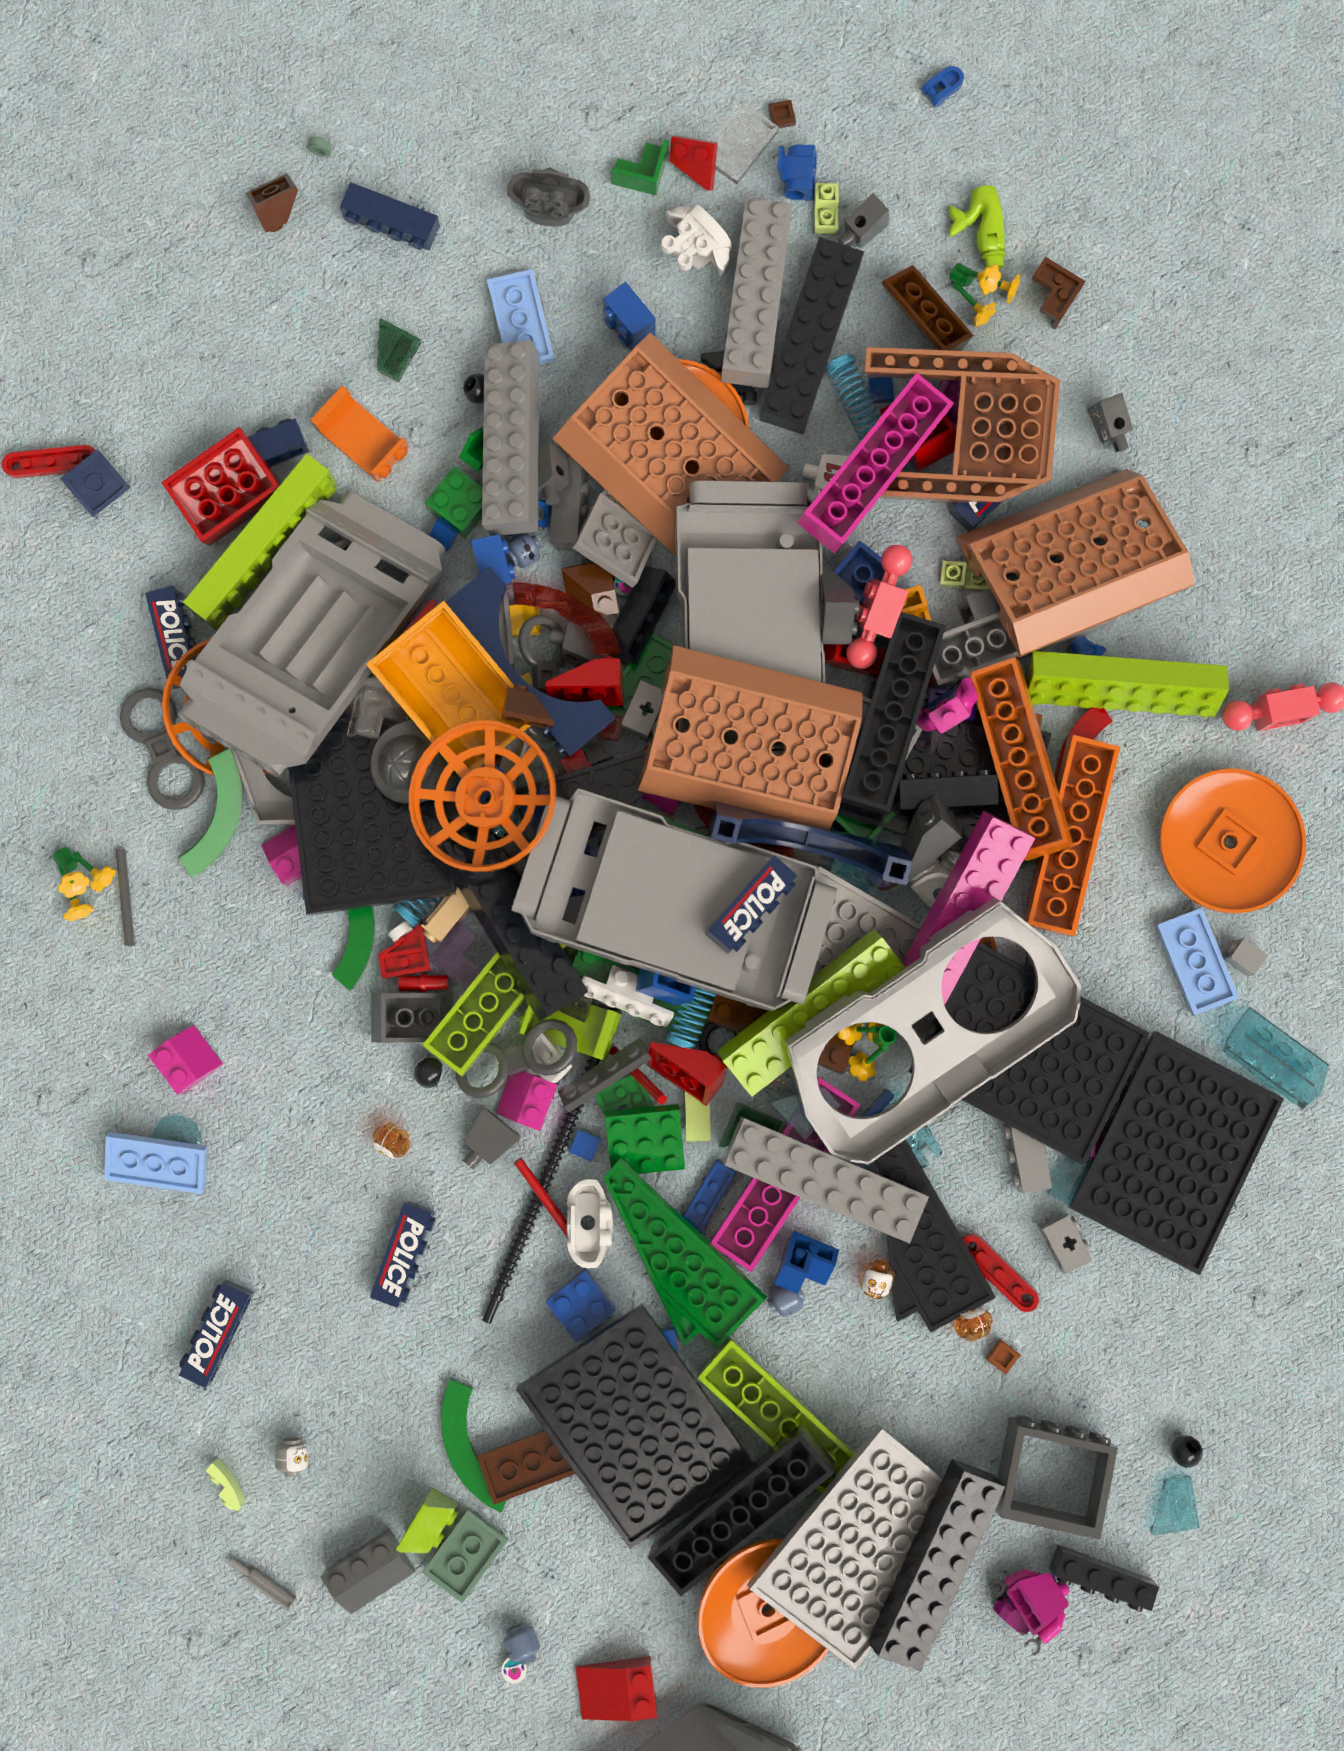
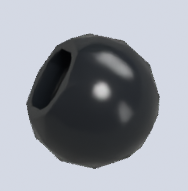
M480 373L470 375L465 380L463 386L465 397L472 403H484V375Z
M433 1057L421 1059L414 1067L413 1075L415 1081L424 1088L437 1086L441 1078L443 1064Z
M1189 1435L1175 1438L1170 1449L1173 1460L1185 1468L1198 1465L1203 1455V1449L1199 1441Z

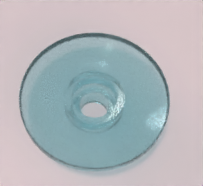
M180 1115L163 1119L155 1127L152 1138L171 1140L172 1136H176L178 1142L201 1145L202 1141L201 1132L196 1123L190 1118Z

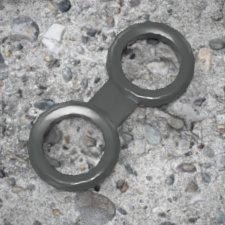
M535 615L524 621L519 630L518 644L524 660L532 667V687L548 695L545 684L546 681L558 676L557 667L563 662L560 659L562 646L556 645V653L550 661L540 660L533 654L530 648V632L536 625L544 626L550 631L554 629L563 632V630L554 619L545 615ZM530 726L526 729V732L534 740L543 743L556 741L552 735L547 737L543 731L535 726Z
M145 688L137 690L129 695L123 703L120 721L123 730L129 738L137 743L146 744L154 764L149 770L147 778L149 794L163 808L171 810L188 808L203 793L205 783L203 771L194 767L181 754L177 753L167 734L165 724L159 731L152 734H142L135 730L131 723V712L136 703L147 698L158 699L161 702L163 699V691L159 689ZM170 698V718L172 725L177 722L178 715L176 705ZM175 763L184 764L193 773V788L182 799H167L159 791V775L168 765Z
M557 1019L543 1020L529 1030L522 1044L503 1050L498 1044L490 1042L482 1053L489 1052L494 1054L499 1062L497 1076L490 1084L485 1087H473L469 1084L466 1074L462 1077L457 1072H455V1079L459 1088L467 1096L478 1099L497 1093L506 1083L508 1075L528 1069L543 1076L556 1075L565 1070L573 1061L577 1051V1037L573 1028L566 1022ZM555 1029L561 1031L566 1038L564 1055L553 1064H539L533 1055V1046L536 1039L547 1030Z

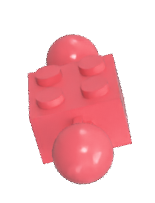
M891 545L884 550L881 556V565L885 571L882 580L872 578L871 582H867L863 591L865 599L862 606L859 605V614L854 615V619H857V625L862 627L863 631L861 637L853 640L848 645L846 651L849 663L855 668L865 669L872 666L878 655L877 647L874 644L876 635L880 634L891 638L909 592L896 587L895 584L898 576L904 575L909 571L913 561L911 552L903 545Z
M1329 682L1322 685L1317 693H1315L1314 686L1305 687L1304 684L1291 686L1289 690L1282 692L1281 688L1266 691V694L1258 696L1259 700L1252 703V706L1242 700H1234L1228 703L1223 709L1222 720L1227 728L1234 731H1242L1248 728L1253 720H1255L1257 732L1304 723L1320 715L1319 708L1326 713L1341 711L1344 708V687L1339 683Z

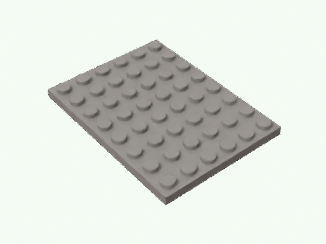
M878 1425L746 1585L761 1599L856 1670L872 1650L867 1640L943 1478Z

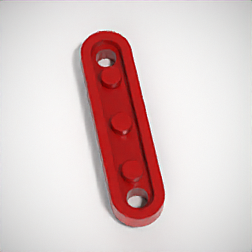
M89 445L12 452L3 458L2 469L12 478L68 473L96 450ZM16 464H20L17 470L13 469Z
M968 1233L962 1237L966 1245L969 1242L977 1244L975 1248H969L983 1275L1012 1304L1023 1312H1031L1037 1308L1039 1304L1037 1290L981 1236L975 1233ZM1029 1294L1031 1298L1029 1300L1022 1299V1295Z

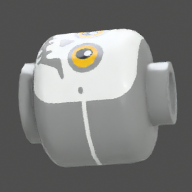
M285 1438L276 1446L275 1467L278 1471L284 1472L285 1477L299 1476L300 1471L308 1467V1445L302 1442L301 1438Z

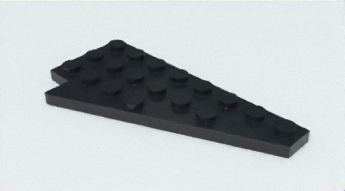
M647 750L554 777L556 796L570 800L579 788L627 805H632L645 794V792L637 791ZM548 780L535 783L536 789L541 786L545 791L550 789ZM528 786L515 789L516 795L529 794ZM488 797L486 799L488 803L491 800V797ZM515 805L509 818L518 827L525 814L519 805ZM530 822L522 832V835L529 844L536 837V832ZM593 822L588 841L607 825ZM501 824L489 828L497 841L509 835ZM514 840L501 847L508 859L521 852V849ZM530 853L512 864L520 880L522 879Z
M905 1139L877 1158L879 1175L929 1196L910 1244L886 1234L896 1320L899 1322L918 1311L931 1333L961 1317L960 1313H968V1310H974L995 1299L996 1296L908 1141Z

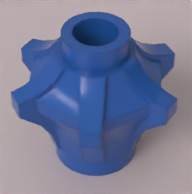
M1085 636L1077 638L1069 646L1072 654L1102 656L1106 652L1104 646L1092 643Z

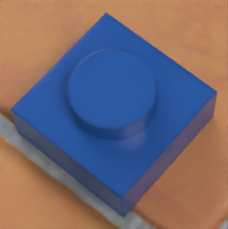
M873 377L868 379L869 393H871L869 398L874 400L873 404L894 401L892 378Z

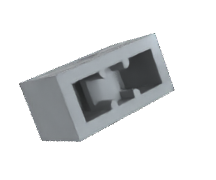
M641 680L621 723V728L648 740L650 734H654L663 694H661L662 689ZM647 706L651 707V713L644 716L642 709H646Z
M1062 1214L1038 1227L1061 1272L1067 1274L1092 1261L1089 1255L1092 1250L1085 1239L1082 1240L1077 1231L1080 1230V1227L1074 1217L1070 1218L1069 1215ZM1065 1237L1071 1239L1069 1248L1062 1245L1065 1243Z

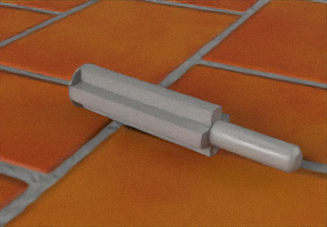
M233 1557L229 1560V1565L248 1577L246 1582L286 1610L293 1605L296 1597L256 1568L253 1571Z

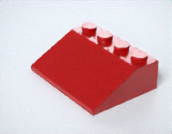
M240 427L161 482L199 540L208 546H211L257 514L282 484Z

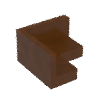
M1045 256L1031 280L1051 291L1039 311L1055 320L1052 328L1056 330L1086 281Z

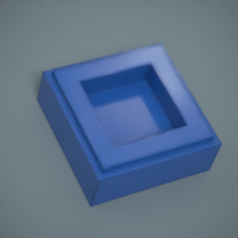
M440 517L436 520L429 536L439 541L445 551L448 552L452 548L459 531Z
M578 1129L569 1153L592 1162L601 1138Z

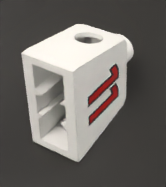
M823 454L819 466L805 463L802 477L815 480L813 493L819 495L849 456Z

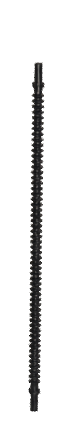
M614 1007L608 1008V1010L622 1014L621 1010L616 1009ZM591 1056V1059L586 1061L588 1066L584 1067L585 1073L603 1060ZM584 1104L571 1112L565 1113L566 1119H562L564 1124L559 1126L561 1131L556 1133L558 1138L554 1139L555 1145L551 1146L553 1150L548 1153L550 1158L545 1160L547 1165L543 1166L544 1172H540L541 1179H537L547 1193L549 1192L547 1187L551 1186L550 1180H554L552 1175L557 1173L555 1168L560 1166L558 1161L562 1160L561 1154L565 1153L563 1148L568 1146L566 1141L571 1139L569 1137V1134L573 1133L571 1129L576 1127L574 1122L579 1120L577 1115L582 1113L580 1107H584ZM532 1192L533 1198L529 1199L530 1206H526L528 1211L523 1213L525 1218L520 1220L522 1225L518 1226L520 1230L515 1233L517 1237L512 1239L514 1245L509 1246L511 1252H507L508 1259H504L506 1264L501 1266L503 1271L498 1273L500 1278L495 1280L497 1285L489 1295L491 1299L482 1321L488 1324L492 1323L500 1301H503L505 1298V1289L510 1286L508 1281L513 1279L511 1274L515 1273L514 1267H518L516 1262L521 1260V1257H519L520 1253H524L522 1247H526L525 1240H529L528 1233H532L530 1228L535 1226L533 1221L538 1219L536 1214L540 1213L538 1209L543 1206L535 1192Z

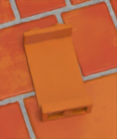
M341 386L310 420L318 432L377 482L381 478H386L391 473L392 466L397 461L403 460L408 453L409 446L406 439L403 437L401 439L398 438L356 402L344 386Z

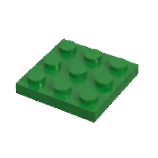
M679 1104L605 1111L611 1168L622 1158L637 1174L685 1169Z

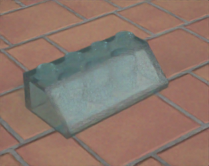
M1251 1007L1245 1011L1230 1032L1223 1048V1052L1231 1059L1239 1062L1250 1073L1258 1076L1269 1087L1276 1089L1291 1103L1296 1104L1302 1109L1322 1093L1329 1064Z

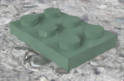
M468 1508L422 1573L463 1603L504 1547L508 1537Z

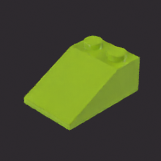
M432 1487L405 1531L396 1550L400 1553H429L432 1546L437 1549L444 1537L441 1531L446 1524L451 1526L458 1512L454 1511L457 1502Z

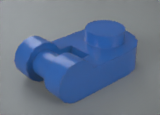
M949 66L928 80L921 87V91L924 95H928L931 98L932 105L937 108L961 88L964 74L960 68ZM938 85L943 89L940 92L935 89Z

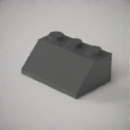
M390 1528L326 1568L321 1575V1579L332 1598L350 1614L415 1573V1569L406 1554L396 1550L399 1543Z

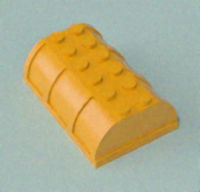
M445 601L441 602L366 664L431 743L446 731L472 721L490 720L503 722L516 727L522 732L531 726L501 719L508 687L513 688L514 684ZM485 730L466 733L452 740L447 745L456 755L473 747L484 746ZM495 730V746L505 748L517 738L506 732ZM485 754L473 756L463 763L470 771L480 768L485 763ZM455 769L454 771H455V772L458 774V776L462 779L463 777H462V776L457 772V770Z

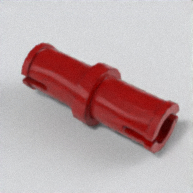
M421 973V976H399V991L421 990V993H426V990H448V974L426 976V973Z

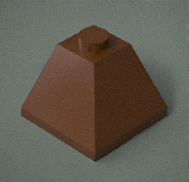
M288 173L246 193L266 233L269 231L276 232L288 222L298 192Z
M594 562L561 568L570 615L600 617L619 613L611 573Z
M515 684L513 688L508 687L501 719L549 730L554 726L553 718L534 693L528 692V687Z

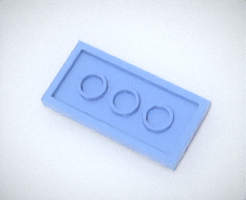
M533 269L487 279L502 343L531 340L539 352V365L555 361Z
M1203 908L1155 925L1192 1016L1239 998Z
M109 1132L106 1135L104 1180L202 1194L205 1190L207 1146Z

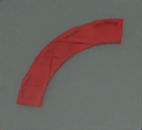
M1104 708L1089 709L1078 719L1066 736L1056 762L1055 783L1057 782L1067 738L1076 735L1094 740L1105 727L1113 722Z

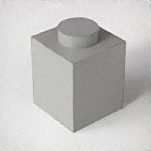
M1243 938L1230 942L1225 949L1227 954L1224 960L1244 975L1252 976L1256 974L1268 955Z

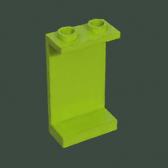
M575 1000L544 1020L557 1019L566 1022L573 1028L577 1037L576 1052L605 1061L608 1058L622 1014ZM527 1001L528 1008L526 1014H523L519 1021V1028H521L519 1033L524 1035L534 1025L539 1023L538 1018ZM555 1029L545 1031L555 1045L566 1048V1038L561 1031Z

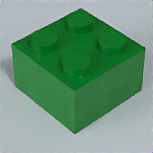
M454 466L426 500V508L436 518L439 519L441 517L458 530V534L466 539L482 519L483 487Z

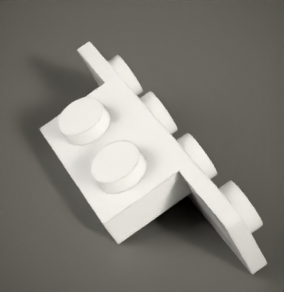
M612 966L606 984L583 976L581 979L588 990V993L584 995L585 997L594 998L610 1007L624 1010L632 1016L651 1021L654 1025L667 1027L674 1016V1012L653 1004V997L636 991L637 974L617 966Z

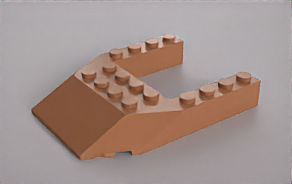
M867 347L865 373L868 377L912 379L918 373L924 379L961 381L953 475L899 472L880 498L939 502H1002L1051 481L1060 392L1059 379L1026 362L1014 353Z

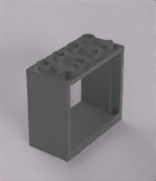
M1017 1415V1418L1009 1417L997 1479L1006 1489L995 1511L1000 1518L1101 1540L1118 1448L1111 1443V1439L1105 1437V1434L1097 1433L1096 1431H1090L1089 1435L1080 1432V1428L1066 1425L1065 1429L1057 1427L1054 1422L1041 1420L1040 1424L1024 1415ZM1024 1435L1098 1451L1086 1517L1012 1500Z

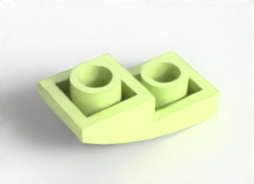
M815 183L814 234H838V183Z
M943 561L940 585L971 591L990 589L983 576L976 578L967 562Z
M684 1092L686 1142L710 1141V1103L706 1107L690 1094Z
M217 1458L208 1467L206 1472L210 1474L209 1478L212 1482L225 1487L218 1495L222 1498L221 1502L228 1509L238 1511L246 1502L244 1494L234 1475Z

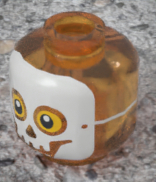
M386 1123L378 1127L373 1134L374 1149L390 1159L404 1156L410 1148L409 1133L394 1123Z
M876 1259L874 1262L865 1264L860 1279V1286L864 1290V1294L875 1299H881L883 1296L888 1295L892 1289L895 1273L884 1260Z
M981 1306L974 1310L963 1311L960 1313L959 1318L954 1321L955 1331L960 1338L966 1341H976L990 1334L993 1322L992 1316Z

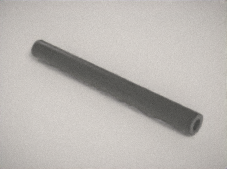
M126 849L116 850L124 944L125 946H134Z

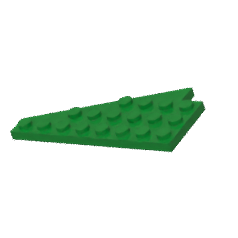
M620 1158L603 1179L682 1344L686 1346L700 1332L718 1349L765 1301L767 1296Z

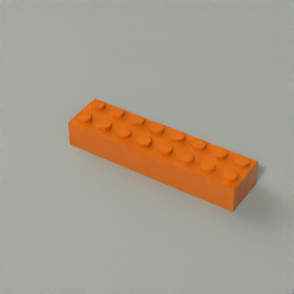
M1014 657L972 671L970 678L978 695L977 705L1011 825L1035 838L1024 860H1031L1073 847V841L1021 663Z
M1076 735L1067 738L1056 786L1074 846L1038 857L1023 919L1033 928L1068 937L1076 935L1120 746Z

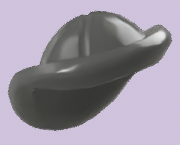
M412 719L396 723L386 729L375 742L370 757V772L376 787L383 795L400 803H409V788L413 772L424 751L432 744ZM439 752L425 772L421 789L436 790L440 775L448 765V762ZM455 771L449 777L444 791L451 789L459 780V776Z

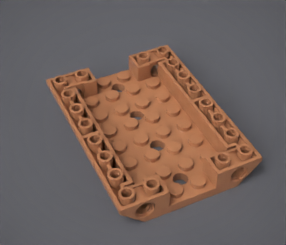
M651 333L627 355L552 439L674 556L675 509L677 506L690 503L689 483L693 481L778 482L789 468ZM617 393H624L627 396L628 402L626 405L619 406L615 403L614 397ZM653 427H659L663 431V438L661 440H654L650 436V430ZM688 461H694L698 465V472L696 474H689L686 471L685 465Z
M1128 469L957 536L955 539L976 578L984 577L1000 606L998 618L1020 657L1190 588L1195 584L1187 548L1143 475ZM1140 520L1145 521L1149 527L1141 528L1136 522ZM1101 538L1106 544L1102 546L1096 545L1093 539ZM1053 555L1059 556L1062 562L1054 563L1049 557ZM1014 573L1019 579L1010 581L1006 578V574Z
M673 645L661 691L663 698L652 743L649 742L637 791L708 808H713L716 801L830 829L838 814L862 720L863 693ZM680 718L687 719L689 727L685 732H678L676 730L675 724ZM728 730H734L737 735L736 741L732 744H727L724 741V734ZM780 741L784 745V751L781 755L775 756L771 748L775 742ZM824 753H828L831 756V763L827 767H822L819 764V758Z

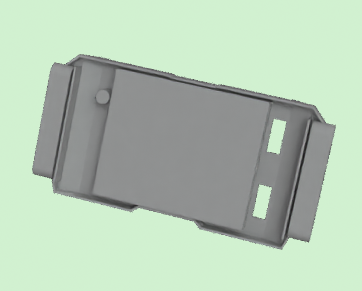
M693 481L689 483L690 503L676 507L674 523L676 596L682 602L683 648L825 683V653L823 652L822 543L797 524V521L813 502L807 495V484L800 482ZM680 718L678 719L677 731L685 732L689 727L687 719ZM734 730L725 732L724 741L727 744H732L736 741L737 735ZM780 741L775 742L771 748L772 753L775 756L781 755L784 751L783 743Z
M351 491L346 492L339 503L320 500L306 510V516L273 557L272 570L239 613L229 615L195 660L191 659L179 684L189 700L180 710L178 716L188 725L274 776L280 777L287 767L306 764L371 673L366 664L398 638L443 576L440 557L445 551L443 545L436 539ZM326 526L349 539L352 543L345 551L318 534ZM381 559L409 574L403 584L375 568Z
M578 788L570 800L556 796L552 820L541 841L530 852L511 911L522 915L531 934L550 942L560 943L618 963L654 972L675 979L677 982L746 1003L748 1006L773 1011L791 1001L799 1004L804 1003L835 901L837 888L818 882L816 866L746 843L733 844L717 841L669 825L661 815ZM549 805L545 806L537 834L543 826ZM593 822L607 825L597 858L583 854ZM775 855L798 875L793 880L796 886L787 896L782 893L776 899L780 904L771 914L765 912L760 919L763 923L754 933L750 930L743 937L746 942L737 952L732 949L727 954L705 934ZM572 887L586 891L575 924L562 920Z

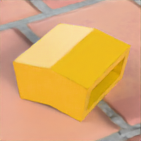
M532 602L509 605L512 637H519V630L524 621L532 616L540 615L538 604ZM541 625L533 627L530 636L541 635Z

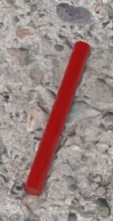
M612 1047L610 1054L614 1055L620 1050L617 1047ZM638 1068L629 1073L659 1104L666 1102L667 1097Z
M522 1157L517 1159L514 1165L568 1238L567 1220Z

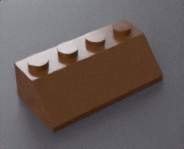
M914 265L882 282L886 293L935 350L962 351L974 336Z

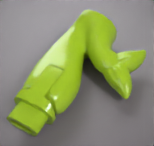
M980 186L971 191L969 208L966 212L952 205L949 206V216L953 221L949 229V237L963 231L982 214L976 235V244L981 255V261L985 262V267L996 264L1001 269L1004 267L1003 258L1006 256L1004 251L1005 232L1001 202L995 186Z

